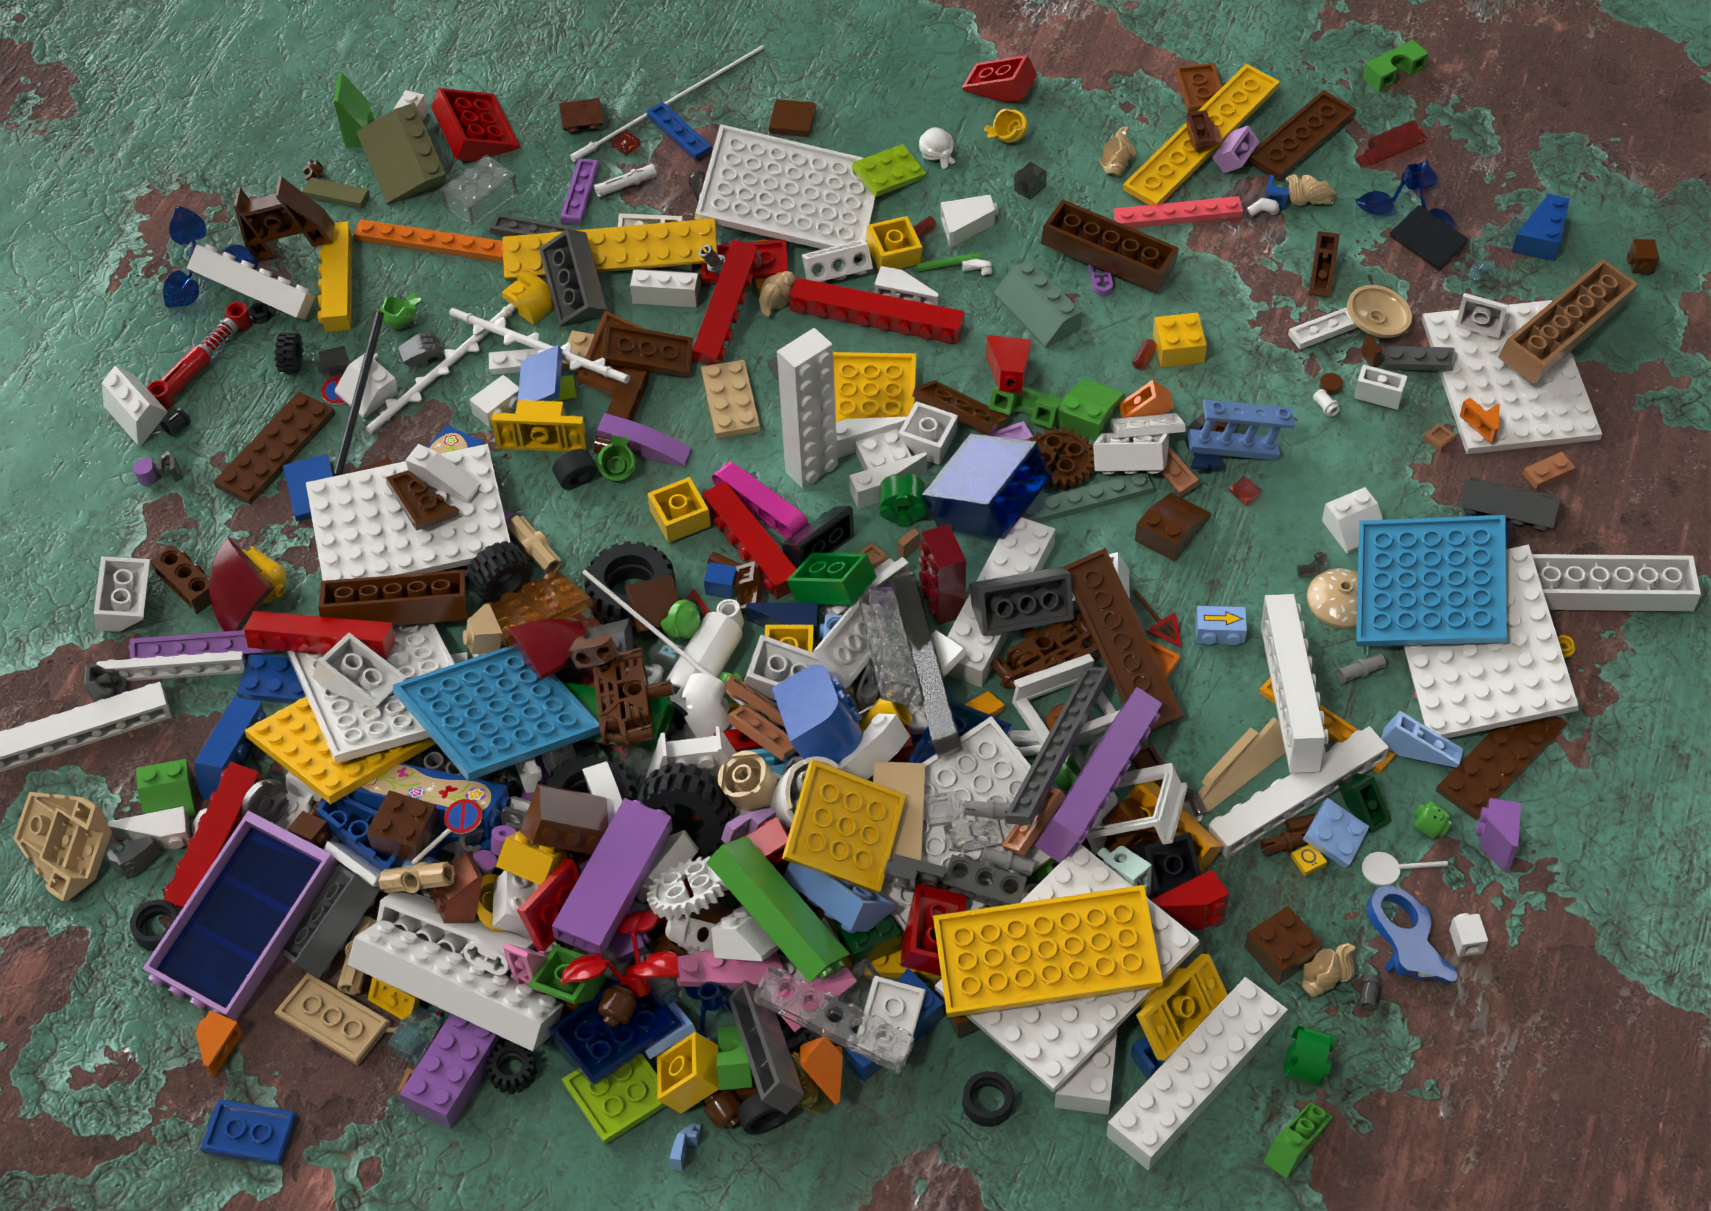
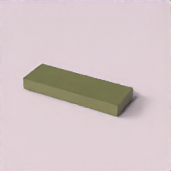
M312 177L302 191L312 199L360 209L369 196L368 189Z

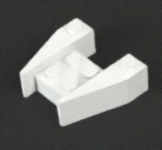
M907 417L846 419L836 422L837 458L856 453L864 469L862 472L849 475L850 493L858 509L880 503V484L886 477L897 473L898 477L905 476V473H911L920 477L927 472V453L924 452L911 456L906 444L898 436Z
M878 713L864 731L862 740L856 750L837 762L839 764L838 768L866 780L873 776L874 761L888 762L899 752L910 737L896 714Z
M719 726L715 727L716 736L666 742L665 733H661L646 778L649 777L652 771L660 770L661 766L667 764L673 766L674 763H683L686 766L690 763L695 764L697 768L702 770L706 768L711 771V775L718 776L723 763L727 764L732 759L731 756L737 752ZM674 804L665 805L670 813L675 814Z

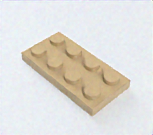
M745 360L702 366L701 373L715 438L720 439L760 432Z

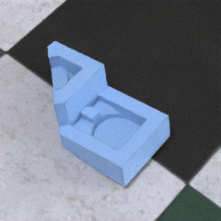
M692 1123L677 1134L670 1155L672 1170L683 1171L687 1146L698 1147L701 1130L700 1123Z

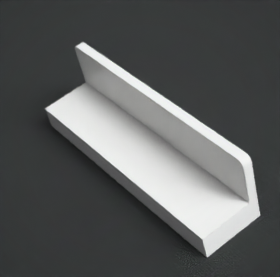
M903 557L896 562L892 559H887L874 569L877 578L869 588H894L909 577V562ZM868 589L859 597L866 607H868ZM824 605L820 612L824 616L825 614L844 615L850 606Z

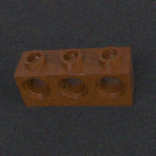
M172 545L150 560L155 574L196 614L212 604L209 594L210 576L207 578L200 565L197 563L193 564L184 550L179 551Z

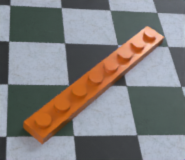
M360 219L353 234L354 239L357 241L503 263V241L362 219Z

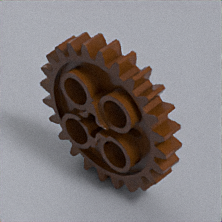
M1053 427V432H1049L1045 428L1043 435L1036 432V438L1030 437L1029 443H1025L1022 465L1025 466V473H1030L1029 479L1036 478L1037 485L1044 482L1045 489L1049 485H1053L1054 491H1056L1058 486H1061L1063 491H1065L1067 485L1075 489V483L1082 486L1083 479L1089 480L1090 474H1094L1093 444H1089V438L1082 439V432L1075 435L1074 429L1066 432L1065 427L1061 431ZM1057 462V468L1053 472V470L1055 469V463Z

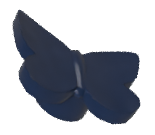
M1186 436L1185 443L1189 449L1188 436ZM1194 453L1195 457L1191 463V469L1207 470L1209 468L1220 469L1223 462L1218 456Z

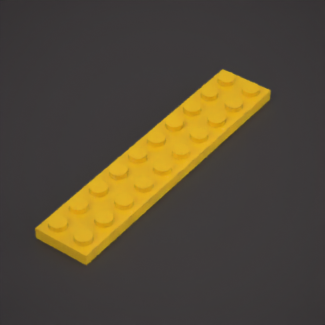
M1245 64L1198 111L1207 110L1210 121L1218 126L1224 141L1231 131L1237 130L1279 88L1280 81ZM1185 123L1123 184V191L1148 205L1158 206L1190 177L1222 143L1194 149L1188 135L1187 124Z
M715 218L577 230L587 234L597 272L707 263L699 255L700 248L707 253V250L703 247L704 245H710L718 255ZM562 232L502 237L505 280H516L517 274L524 270H529L538 277H546L539 248Z

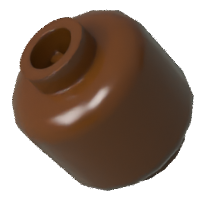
M615 985L614 988L607 989L598 1006L599 1014L604 1017L602 1022L615 1028L618 1027V1024H628L637 1007V1000L634 998V993L624 987Z
M717 1090L704 1100L706 1103L704 1113L716 1128L722 1129L727 1126L729 1129H732L740 1122L737 1116V1109L742 1103L732 1090Z

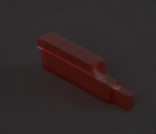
M1412 120L1370 138L1367 145L1369 149L1365 150L1363 155L1358 156L1356 162L1361 168L1367 165H1374L1425 143L1427 137L1416 122Z

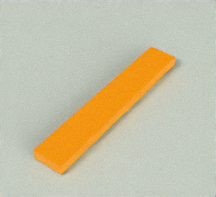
M1269 678L1259 689V694L1276 704L1271 678ZM1320 704L1319 710H1323L1324 713L1323 729H1327L1329 741L1334 744L1338 742L1343 743L1358 730ZM1388 750L1386 759L1377 764L1372 770L1381 774L1393 761L1395 754Z

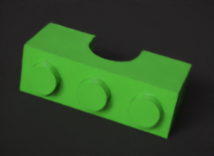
M1411 40L1389 52H1385L1375 59L1369 60L1365 64L1363 79L1376 91L1380 92L1395 84L1397 70L1404 71L1409 76H1412L1426 69L1429 53L1414 40Z
M996 385L992 390L989 409L1010 415L1012 412H1024L1032 416V423L1052 429L1056 424L1057 409L1063 399L1023 387L1022 393L999 391Z
M718 1027L719 1053H717V1073L719 1090L752 1087V1077L754 1076L738 1027Z

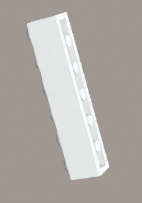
M196 244L187 269L296 318L306 320L315 296L308 293V288L298 284L296 287L290 285V280L281 276L275 279L271 277L272 272L263 268L257 271L253 269L254 264L242 260L241 263L235 261L236 256L224 252L223 255L217 253L218 248L206 244L205 247Z

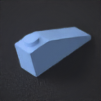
M1401 711L1384 727L1381 739L1389 747L1388 750L1401 757L1455 768L1460 764L1463 748Z

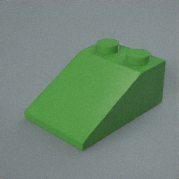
M338 73L334 105L345 147H362L356 131L375 121L376 113L372 111L370 102L343 73Z
M1083 378L1066 394L1057 409L1056 427L1059 429L1065 427L1068 432L1074 429V434L1077 435L1082 432V437L1096 441L1107 427L1124 397V392Z

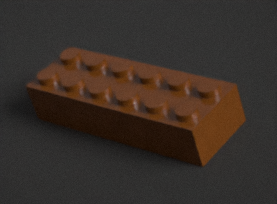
M1063 199L1044 224L1041 244L1156 293H1158L1174 269L1179 247Z
M465 570L321 581L318 606L320 617L392 623L393 626L468 620V590Z

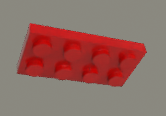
M786 240L744 242L757 246V251L761 254L762 265L758 269L752 268V280L767 279L776 273L788 271ZM731 243L717 244L718 254L726 257ZM707 263L701 264L702 284L717 283L719 275L710 272L707 268Z

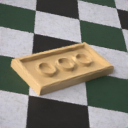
M874 761L873 782L906 795L889 860L893 861L894 854L921 860L925 763Z
M308 972L274 1012L275 1016L357 1066H359L383 1036L386 1029L391 1026L388 1019Z

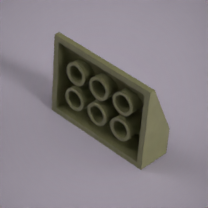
M415 102L396 108L356 131L387 205L446 185V174Z

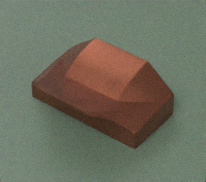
M1207 110L1186 113L1187 131L1194 149L1223 143L1219 128L1210 121Z

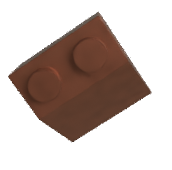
M600 98L559 103L563 129L567 128V132L579 131L580 126H587L588 129L600 128V124L604 123Z
M464 852L450 863V865L454 866L456 873L454 883L450 886L430 888V899L434 901L436 912L440 914L443 923H475L483 876L471 852Z

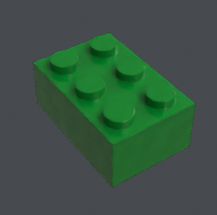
M811 553L787 579V582L797 603L851 606L877 578L868 554Z

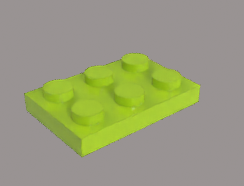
M903 144L855 161L851 167L874 197L920 181L926 176L924 169Z

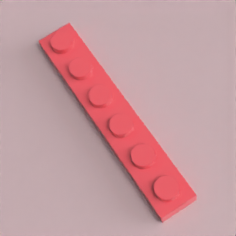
M1239 196L1165 203L1158 206L1144 205L1114 208L1113 216L1116 222L1131 228L1240 218L1243 217V209Z

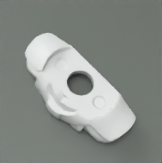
M673 916L667 922L665 934L669 940L678 943V946L683 947L689 954L713 950L711 927L716 924L690 917L686 918V916H681L676 920L675 916ZM702 927H706L709 931V936L704 942H700L697 939V932Z

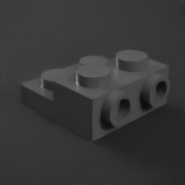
M894 854L893 861H887L884 879L894 884L893 887L902 891H908L909 888L915 889L917 879L922 880V885L936 888L937 885L942 886L946 867Z

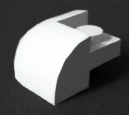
M705 673L691 674L682 695V699L686 700L688 711L685 719L697 738L714 736L716 726L725 731L730 725L727 722V713L730 706L727 699L723 697L726 690L724 688L725 684L713 675Z

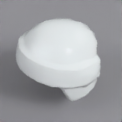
M937 127L925 131L919 141V148L923 158L926 160L939 159L942 169H946L948 164L952 165L955 163V160L951 157L954 145L952 136L945 130Z

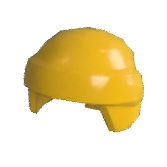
M1002 109L996 115L993 127L986 125L984 131L988 133V138L994 137L1006 143H1014L1026 135L1028 122L1025 115L1021 112Z

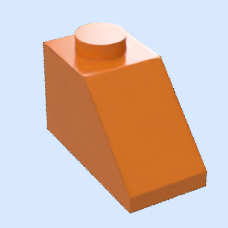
M1151 380L1119 403L1122 418L1165 414L1174 408L1170 390L1154 380Z
M210 1010L207 1016L199 1022L196 1036L204 1066L209 1075L215 1078L243 1033L237 1021Z

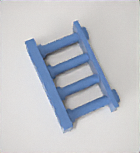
M1204 399L1203 408L1206 422L1202 430L1190 429L1187 436L1190 453L1278 460L1280 451L1277 436L1282 427L1294 428L1295 421L1292 408ZM1216 421L1228 422L1224 432L1212 431ZM1238 423L1250 424L1246 434L1233 433ZM1260 425L1272 426L1267 436L1255 435Z

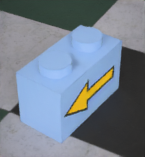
M1197 606L1195 617L1196 643L1207 645H1244L1247 632L1246 607Z

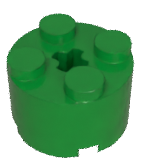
M897 473L883 479L879 491L880 515L890 522L897 523L899 527H908L912 522L921 519L926 514V489L924 481L920 477L911 473H905V476L898 477Z
M1296 1025L1291 1038L1296 1040L1292 1042L1291 1046L1288 1045L1283 1069V1073H1285L1284 1078L1321 1087L1324 1076L1328 1077L1332 1061L1327 1059L1329 1052L1333 1051L1336 1037L1326 1032Z

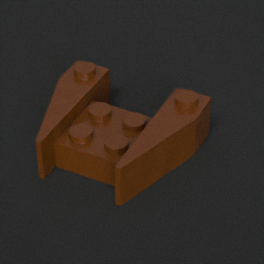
M282 176L278 179L276 194L250 200L241 187L237 188L234 203L235 213L245 247L256 261L275 257L278 239L303 233L312 247L332 243L335 223L328 213Z

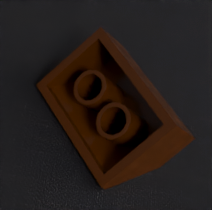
M537 784L520 832L532 844L592 855L608 828L607 799L602 796Z

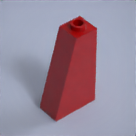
M987 335L985 357L999 391L1022 393L1030 360L1031 339Z

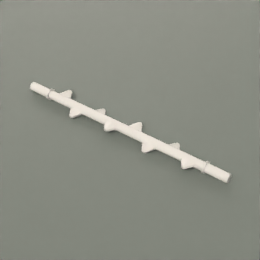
M510 303L503 307L502 311L489 322L495 323L501 318L506 319L517 308ZM484 330L478 335H472L456 350L445 349L443 352L446 359L425 377H417L415 379L417 384L398 400L386 399L387 409L382 411L375 420L366 426V430L370 434L375 432L386 421H390V418L409 401L421 402L420 392L438 376L449 374L448 368L466 352H479L480 349L477 343L490 331Z
M451 308L449 311L451 317L462 320L468 325L472 324L474 335L488 330L503 336V343L505 345L516 341L537 349L538 353L554 347L538 341L539 333L537 332L525 336L505 328V318L491 323L474 316L472 313H465L455 308ZM566 343L561 347L563 349L562 359L570 362V370L572 371L584 367L602 374L606 378L610 377L625 384L630 380L629 375L614 370L610 366L606 367L605 358H600L593 362L572 354L570 343Z

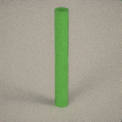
M973 253L917 263L916 267L918 272L961 265L962 261L981 260L980 253Z

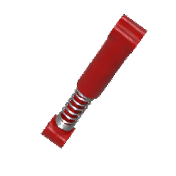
M233 302L229 304L225 310L226 316L224 320L206 337V340H203L202 344L198 346H193L160 380L153 381L147 386V389L166 410L173 406V398L211 361V355H214L213 351H218L217 347H221V343L225 344V339L229 340V336H233L235 332H244L251 327L250 315L244 303Z

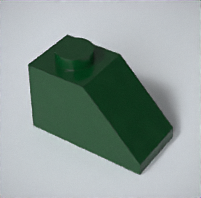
M1356 773L1338 784L1346 807L1356 818L1370 826L1368 828L1370 833L1375 832L1392 821L1373 776Z

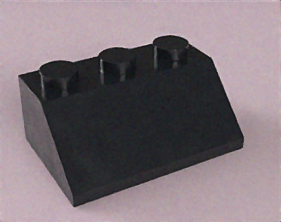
M837 506L828 512H824L816 521L806 525L802 531L793 537H789L782 544L783 553L796 569L811 553H833L854 537L853 508L851 506Z

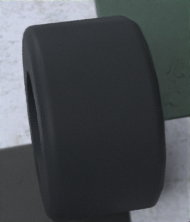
M575 449L560 456L554 462L552 472L563 489L572 490L590 482L597 473V466L586 449Z

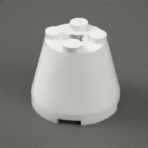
M818 756L809 757L795 763L777 782L774 789L772 802L769 805V809L772 808L776 811L774 818L778 817L786 825L787 829H791L809 761L814 759L839 769V764L831 759Z

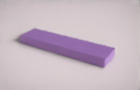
M578 159L560 216L561 223L582 224L599 169V160Z

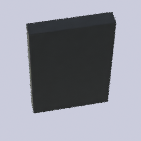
M1420 205L1411 211L1390 232L1392 239L1438 271L1468 243L1467 237Z

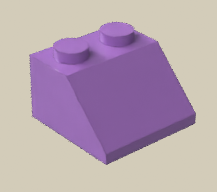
M1490 798L1487 807H1482L1475 835L1480 836V848L1503 872L1508 873L1518 848L1521 803Z

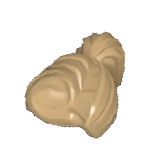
M1128 126L1119 129L1115 137L1110 139L1104 146L1103 157L1099 161L1106 174L1112 173V175L1119 177L1128 166V160L1135 157L1136 148L1127 137Z
M1292 174L1286 178V181L1289 182L1290 201L1294 205L1303 206L1308 202L1313 205H1331L1337 195L1336 190L1330 188L1327 181L1319 182L1310 175H1302L1300 179L1298 175Z
M792 272L776 273L768 277L763 283L759 303L764 316L770 317L772 309H782L789 303V295L795 283V276Z
M1345 943L1339 945L1336 952L1332 949L1320 950L1310 963H1305L1303 966L1302 988L1311 997L1316 998L1330 989L1332 990L1338 981L1347 982L1352 979L1355 966L1351 952L1356 947Z

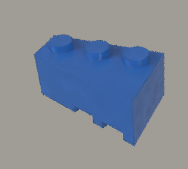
M1548 194L1516 234L1512 252L1555 261L1570 198Z

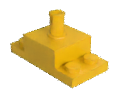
M518 400L515 414H492L491 421L497 449L559 452L588 449L583 417L565 416L563 402Z
M1201 954L1186 969L1176 968L1163 981V986L1157 987L1140 1004L1142 1010L1136 1016L1157 1060L1165 1061L1228 996L1210 954Z

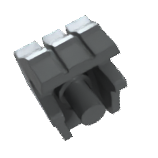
M430 331L419 333L398 347L403 363L408 367L416 365L426 367L428 366V359L434 356L438 357L439 362L444 360V353L439 339L431 334Z
M97 664L86 665L84 685L93 701L97 702L100 699H107L126 692V679L124 677L112 679L110 676L114 674L113 669H105Z
M147 836L134 841L124 840L123 843L126 849L120 854H114L111 848L106 850L108 860L118 874L125 876L127 880L142 873L160 854L154 840Z

